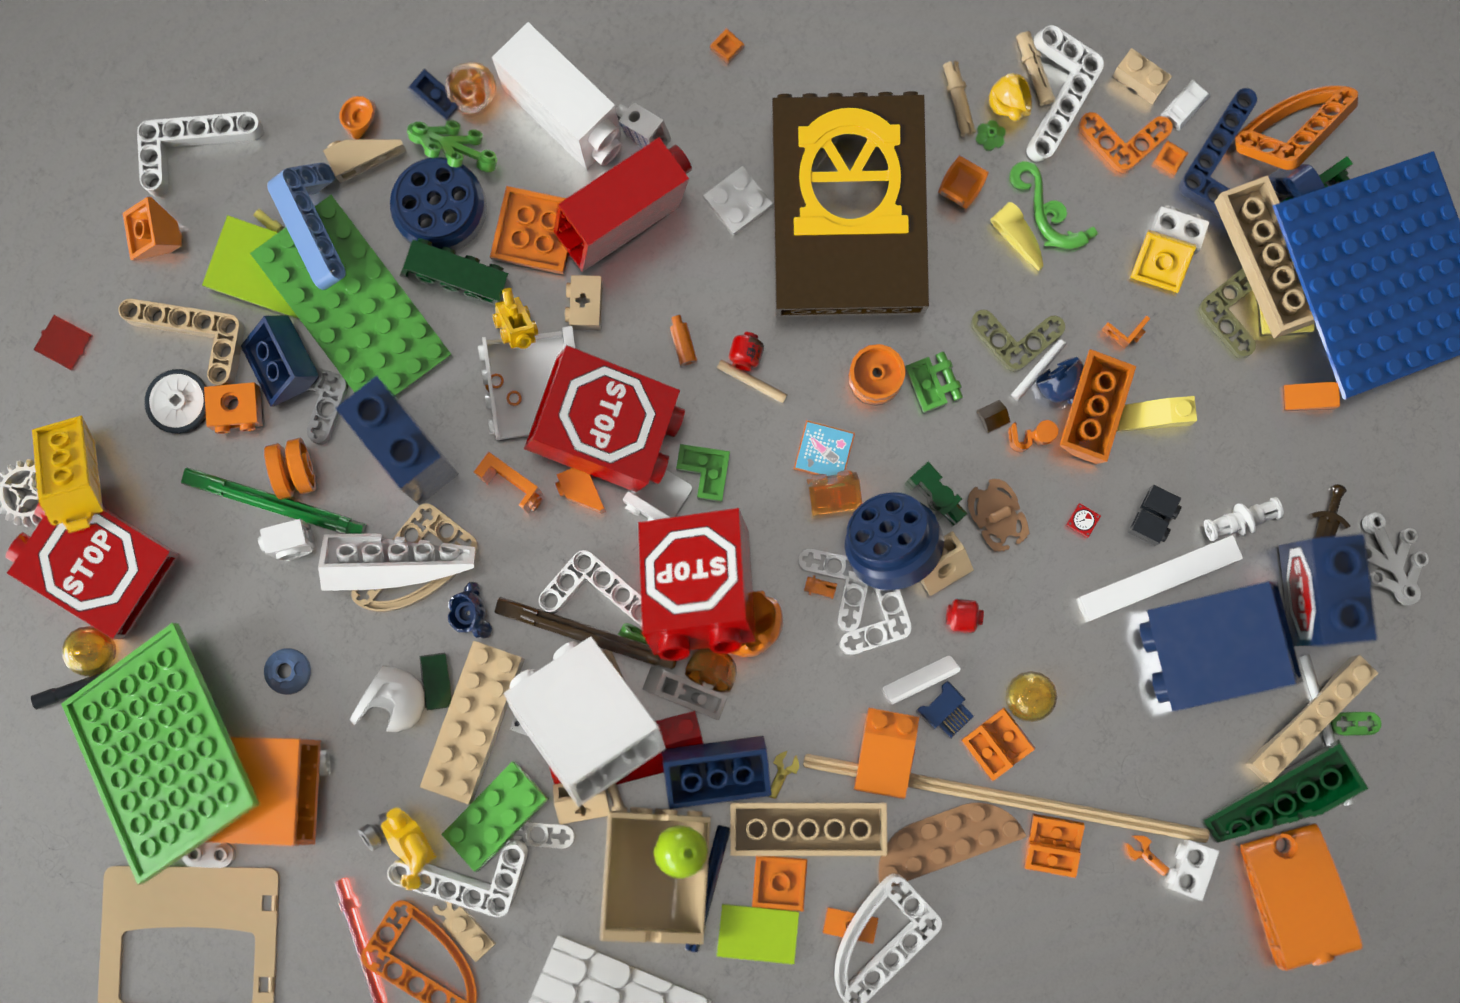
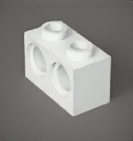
M1161 206L1156 213L1151 231L1195 244L1194 255H1196L1201 250L1209 221L1203 220L1204 218L1198 214L1190 213L1187 215L1181 213L1178 208L1173 206ZM1162 221H1170L1173 225V229H1165L1162 225ZM1186 228L1194 229L1197 236L1190 237L1186 233Z
M1184 840L1183 844L1180 843L1175 853V858H1178L1175 868H1171L1167 876L1168 889L1202 901L1219 851L1190 840ZM1196 849L1200 852L1201 858L1198 863L1193 864L1189 856ZM1189 874L1192 878V884L1189 888L1185 889L1181 885V879L1184 875Z

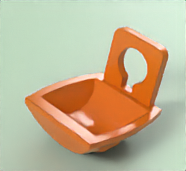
M959 155L946 172L938 193L967 209L983 188L989 172Z

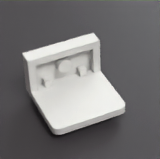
M666 470L659 484L649 481V484L638 492L628 491L623 498L624 503L627 505L625 509L636 516L641 513L648 518L647 521L676 517L691 493L692 486Z

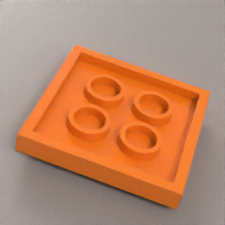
M506 186L490 259L564 274L568 252L553 231L558 204L566 198Z

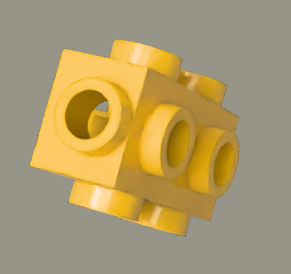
M505 288L502 290L504 301L495 303L496 313L492 315L496 329L502 328L500 329V334L504 344L509 343L511 348L519 347L520 349H526L531 343L536 342L535 336L538 335L537 324L535 321H531L527 305L523 306L519 297H513L512 288Z

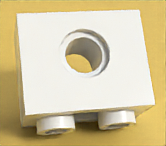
M301 519L260 529L261 536L258 537L261 551H265V554L278 561L299 558L312 553V550L316 549L311 526Z

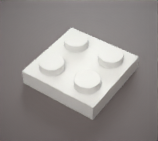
M743 166L703 195L705 201L733 236L773 206V203Z

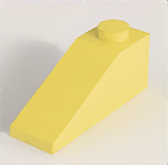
M1195 396L1126 404L1117 432L1191 426L1197 421Z

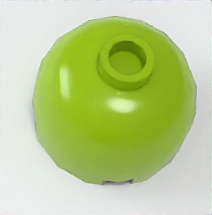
M681 825L669 827L658 837L659 840L654 848L656 864L665 874L681 879L691 877L701 871L707 862V843L703 836L692 827Z

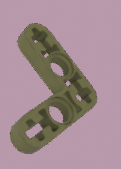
M1243 268L1205 297L1199 304L1201 317L1232 354L1238 358L1250 356L1256 348L1254 338L1229 310L1232 305L1252 290L1249 281L1242 287L1239 284L1246 277ZM1227 286L1235 288L1237 292L1236 298L1228 299L1225 297L1224 288ZM1207 303L1209 305L1213 303L1216 305L1214 309L1216 314L1213 311L1209 313L1206 311ZM1223 312L1224 316L1215 322L1213 319ZM1222 321H1230L1233 324L1234 329L1232 333L1227 334L1221 330L1220 325ZM1237 332L1241 334L1237 337V339L1235 338L1233 341L1230 340V338L1235 336ZM1239 341L1241 343L1245 341L1248 343L1247 351L1245 349L1242 351L1238 349L1240 346Z
M988 310L977 311L972 317L971 327L1003 365L1010 371L1015 372L1023 369L1060 338L1065 331V322L1059 316H1050L1018 343ZM979 316L982 319L988 318L987 326L990 329L993 326L997 328L990 333L989 337L985 335L988 329L984 325L980 327L977 325ZM1050 322L1052 325L1057 323L1059 325L1057 328L1058 333L1052 331L1045 338L1043 333L1050 327L1048 323ZM994 335H1003L1006 339V344L1003 347L995 346L992 342ZM1031 337L1040 339L1041 348L1038 350L1030 349L1027 343L1028 339ZM1024 349L1027 354L1023 355L1019 360L1021 364H1011V354L1017 356Z

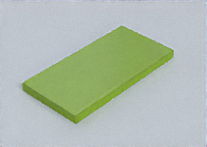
M227 215L202 286L300 320L250 254L276 235L277 232Z

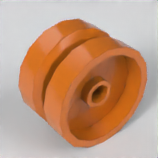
M882 344L869 345L859 350L852 360L848 374L849 386L854 395L862 402L872 405L885 404L894 399L902 387L906 374L901 356L891 347ZM873 371H876L877 375H882L880 377H875L872 373Z
M301 437L288 440L285 449L279 443L265 446L264 457L273 491L279 500L293 497L295 488L301 494L315 491L316 481L312 462Z

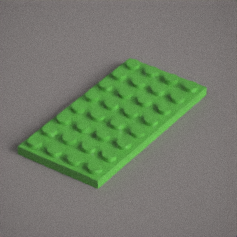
M329 195L314 207L345 268L346 275L339 282L327 290L319 289L314 284L287 227L250 254L354 392L377 375L397 396L452 356V354L334 197Z

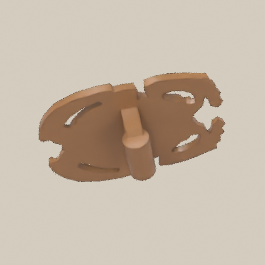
M990 479L988 489L983 491L979 490L978 487H974L971 490L967 503L973 521L976 522L980 529L984 526L987 529L981 531L986 543L994 552H1000L1006 549L1009 550V545L1002 546L1009 535L1020 536L1016 540V543L1020 544L1030 533L1023 512L1021 511L1018 514L1015 512L1020 510V506L1012 488L1005 481ZM997 488H1003L1011 495L1012 498L1010 499V497L1007 494L997 490ZM976 498H979L977 503L978 515H975L974 502ZM1017 520H1020L1022 525L1019 533L1016 532ZM990 534L1000 538L1001 542H994L990 538Z

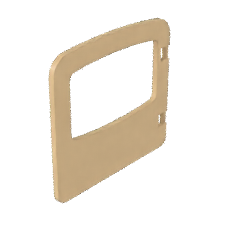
M130 866L109 867L104 873L98 1003H124L120 995L123 936L125 932L164 927L218 928L251 932L255 936L253 999L251 1003H275L280 880L278 872L273 868L255 867L206 868L169 866L145 884H137ZM264 895H272L271 911H263ZM260 977H269L268 992H260Z

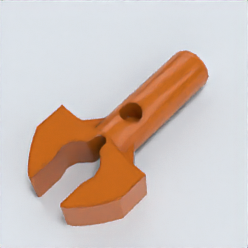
M1133 835L1132 837L1140 842L1143 851H1135L1131 845L1126 843L1127 855L1133 861L1143 858L1161 875H1166L1169 872V867L1150 851L1149 845L1152 841L1146 836Z

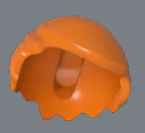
M753 590L756 641L741 643V649L732 654L741 657H755L768 650L781 634L783 628L782 609L777 600L772 597H766L763 590Z

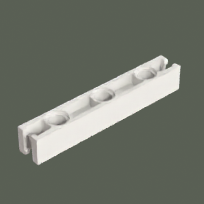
M1232 535L1081 596L1076 600L1085 621L1089 622L1243 559Z

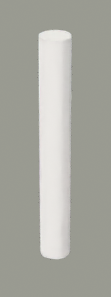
M1058 338L1013 391L1011 396L1015 400L1019 401L1064 348L1066 343L1062 339Z

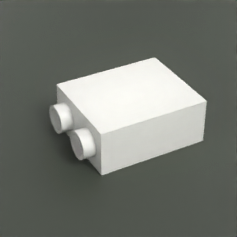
M527 22L492 56L503 90L586 170L595 161L601 166L608 164L622 148V143L618 140L621 132L615 104Z
M589 637L580 644L577 641L564 644L554 654V661L537 672L534 669L521 672L512 680L510 689L504 692L513 715L578 807L666 749L658 726L592 637Z

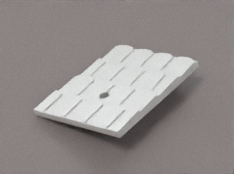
M560 936L556 938L553 949L549 954L543 972L529 1003H714L700 995Z

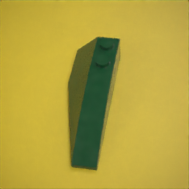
M1337 740L1282 771L1272 782L1260 784L1203 821L1216 842L1219 843L1256 831L1271 829L1278 825L1322 815L1369 788L1340 740Z

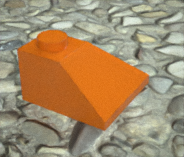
M146 197L123 212L131 260L170 254L182 246V234L179 231L178 222L152 197Z

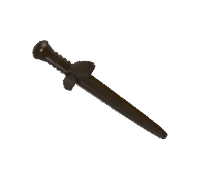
M1335 484L1332 486V497L1328 511H1318L1309 514L1311 519L1319 517L1314 538L1336 536L1339 524L1343 529L1350 527V524L1337 514L1341 498L1347 492L1343 485Z

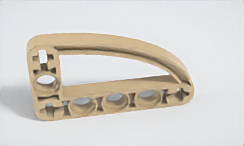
M426 503L420 505L395 535V537H405V532L408 529L415 528L418 531V538L413 543H419L420 540H424L431 532L443 543L451 544V542L457 539L461 531L463 534L459 537L465 542L472 541L470 545L475 547V555L479 547L477 540L435 506ZM432 509L431 515L433 519L431 521L426 519L422 525L426 527L423 531L413 522L417 520L420 523L424 518L421 513L424 510L428 512ZM444 524H451L453 526L454 533L451 537L444 538L441 536L440 529ZM457 574L432 580L420 589L394 600L375 601L384 589L369 590L367 593L370 596L368 600H359V590H352L351 596L357 605L371 611L389 612L400 610L434 594Z

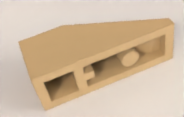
M338 140L330 143L328 148L323 150L340 183L407 151L401 140Z

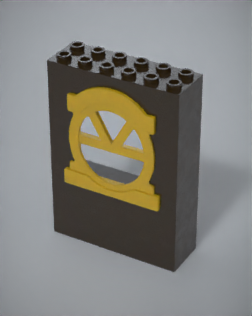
M907 91L903 95H893L892 92H880L878 96H868L866 92L853 93V96H843L842 93H829L828 97H817L815 93H806L802 97H792V94H779L777 98H772L776 316L925 313L929 307L924 95H918L916 91ZM843 134H856L867 138V142L851 170L848 169L832 143V138ZM879 147L886 158L888 170L862 171L874 148ZM820 148L825 149L838 172H812V164ZM889 181L887 193L880 205L868 215L856 219L840 218L828 212L817 200L811 182Z

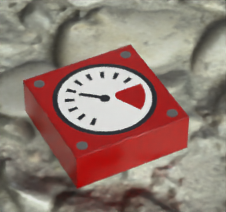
M1079 503L1066 526L1088 538L1101 515Z

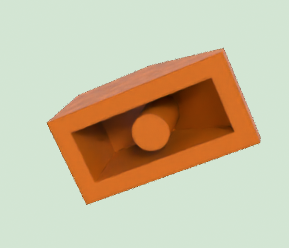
M574 468L556 474L559 481L555 482L560 496L565 495L568 501L598 513L606 512L590 474Z

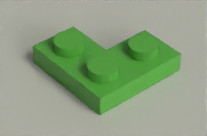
M680 444L676 470L701 474L698 499L723 501L730 451Z

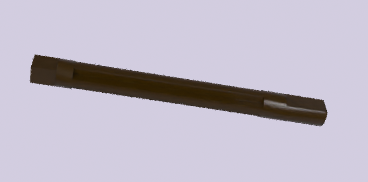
M499 597L494 611L496 614L581 642L592 637L599 648L657 667L662 666L671 670L675 668L677 661L664 660L659 655H654L647 644L503 597Z

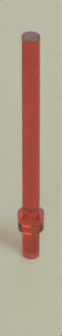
M343 878L334 882L340 898V902H338L340 910L345 914L373 1003H385L375 973L367 969L361 962V954L366 944L354 910L356 907L353 897L350 898ZM367 952L366 956L369 958L367 963L371 965L372 962L369 953Z

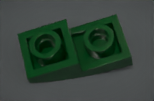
M445 652L419 656L426 710L449 707L452 699Z

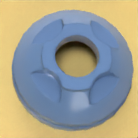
M284 648L274 652L267 659L264 666V677L268 686L275 692L284 695H291L301 691L307 685L311 676V666L307 657L300 651L291 648ZM287 663L291 667V674L287 678H280L277 673L279 665Z

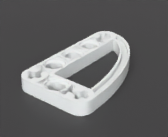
M899 874L888 875L873 890L853 917L843 936L836 957L834 974L837 991L845 1003H866L942 927V921L937 913ZM893 882L899 883L898 886L905 893L902 897L895 890H892L891 884ZM889 897L911 922L848 982V965L855 943L873 913ZM912 898L918 899L919 905L917 909L908 911L906 909L908 900ZM929 918L932 920L933 926H926L925 919ZM916 927L924 933L923 936L915 930ZM916 935L917 941L915 945L906 947L904 945L906 936ZM889 953L898 954V961L894 965H887L885 963L886 956ZM878 971V981L872 984L868 983L866 979L868 973ZM861 981L865 985V987L868 988L867 991H865L863 987L860 986L859 983ZM854 991L858 994L859 998L856 1000L851 998L850 992Z

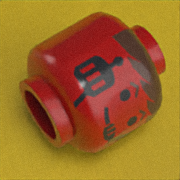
M744 332V335L734 337L728 356L733 362L732 365L734 367L751 371L752 368L760 364L764 344L758 339L759 336L757 334Z

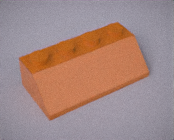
M1092 349L1088 351L1061 438L1060 446L1073 456L1094 464L1108 461L1136 366Z

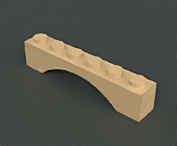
M1361 655L1351 656L1333 674L1317 696L1245 764L1263 782H1272L1374 679L1378 672Z

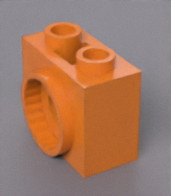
M255 382L204 387L206 425L215 431L216 434L230 433V429L240 428V431L245 432L254 431L255 427L263 426L260 386ZM232 399H238V406L235 409L229 410V402Z

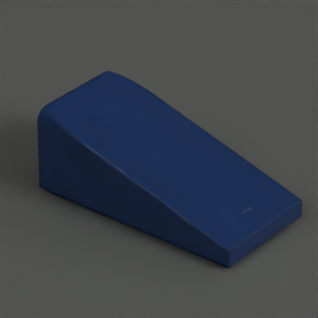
M425 68L408 87L409 91L445 120L450 117L462 102Z

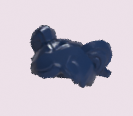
M469 582L464 587L463 592L452 596V599L449 600L448 607L451 611L448 614V622L457 632H472L476 638H488L491 636L492 627L489 622L484 621L486 612L483 602L479 597V584L477 582Z

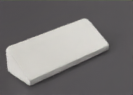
M946 656L884 686L883 692L889 704L893 705L959 673L960 668L951 656Z

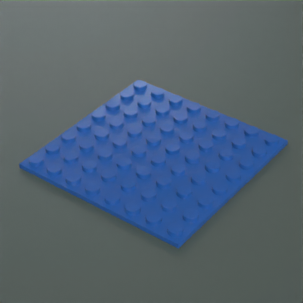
M1434 151L1273 205L1275 215L1343 399L1460 355V220Z

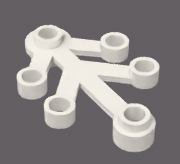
M1377 512L1366 515L1362 521L1363 529L1369 534H1375L1386 556L1385 558L1375 554L1371 547H1366L1369 555L1368 563L1393 573L1396 581L1386 578L1383 571L1375 570L1369 573L1371 585L1380 586L1394 592L1396 599L1404 605L1417 603L1421 596V590L1417 585L1422 566L1427 565L1429 562L1428 555L1423 551L1412 554L1410 558L1412 565L1408 576H1406L1403 570L1411 543H1414L1418 538L1416 530L1407 528L1401 531L1400 543L1395 553L1384 529L1386 525L1385 518ZM1374 518L1378 520L1379 526L1374 524ZM1407 532L1411 534V540L1407 539ZM1418 555L1422 558V563L1417 561ZM1374 574L1379 576V582L1374 580ZM1407 588L1410 589L1411 596L1406 593Z

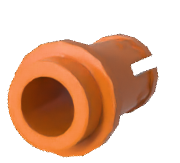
M815 575L807 577L804 591L809 592L808 595L814 593L831 599L834 598L837 583L817 579Z

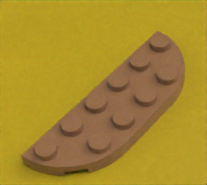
M987 803L960 805L911 823L897 831L887 842V856L880 857L878 866L879 884L890 874H899L906 881H910L1026 838L1027 836L1019 822L1000 807ZM895 882L891 884L892 887L899 885V883L897 884Z

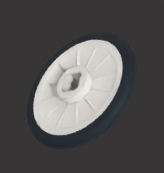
M172 369L161 373L150 383L145 394L144 405L148 418L157 428L168 433H184L194 429L206 416L204 387H207L198 375L184 369ZM179 396L181 402L175 406L173 400Z

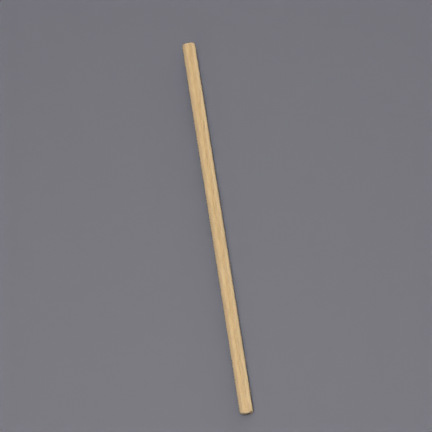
M806 754L803 766L805 768L856 777L858 763ZM910 773L908 787L1202 843H1207L1209 840V830L1199 827Z

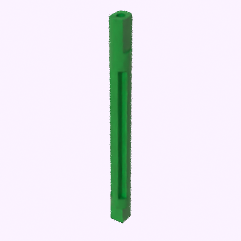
M188 467L183 472L181 484L290 518L301 519L304 522L342 534H364L366 524L352 520V518L288 498L279 500L275 494Z

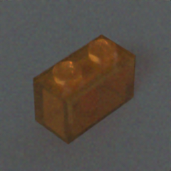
M850 470L838 472L837 475L827 476L826 474L814 475L812 479H807L809 502L813 516L856 510L862 504L860 480L857 472L852 473Z

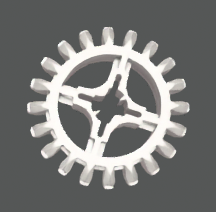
M27 459L25 464L19 460L16 462V467L7 465L8 474L3 471L0 472L1 477H3V480L0 481V514H6L5 520H13L14 525L20 526L22 523L25 527H31L32 523L38 526L41 518L34 514L35 510L28 512L36 502H39L35 463L31 459ZM29 474V477H26L24 482L18 485L15 484L21 477ZM20 490L32 491L37 497L25 495ZM12 492L17 496V509L12 502Z

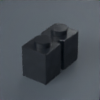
M1152 485L1140 506L1143 510L1137 512L1128 533L1154 546L1158 545L1161 541L1165 542L1171 531L1168 528L1170 520H1175L1181 511L1182 506L1178 505L1181 498L1156 485Z

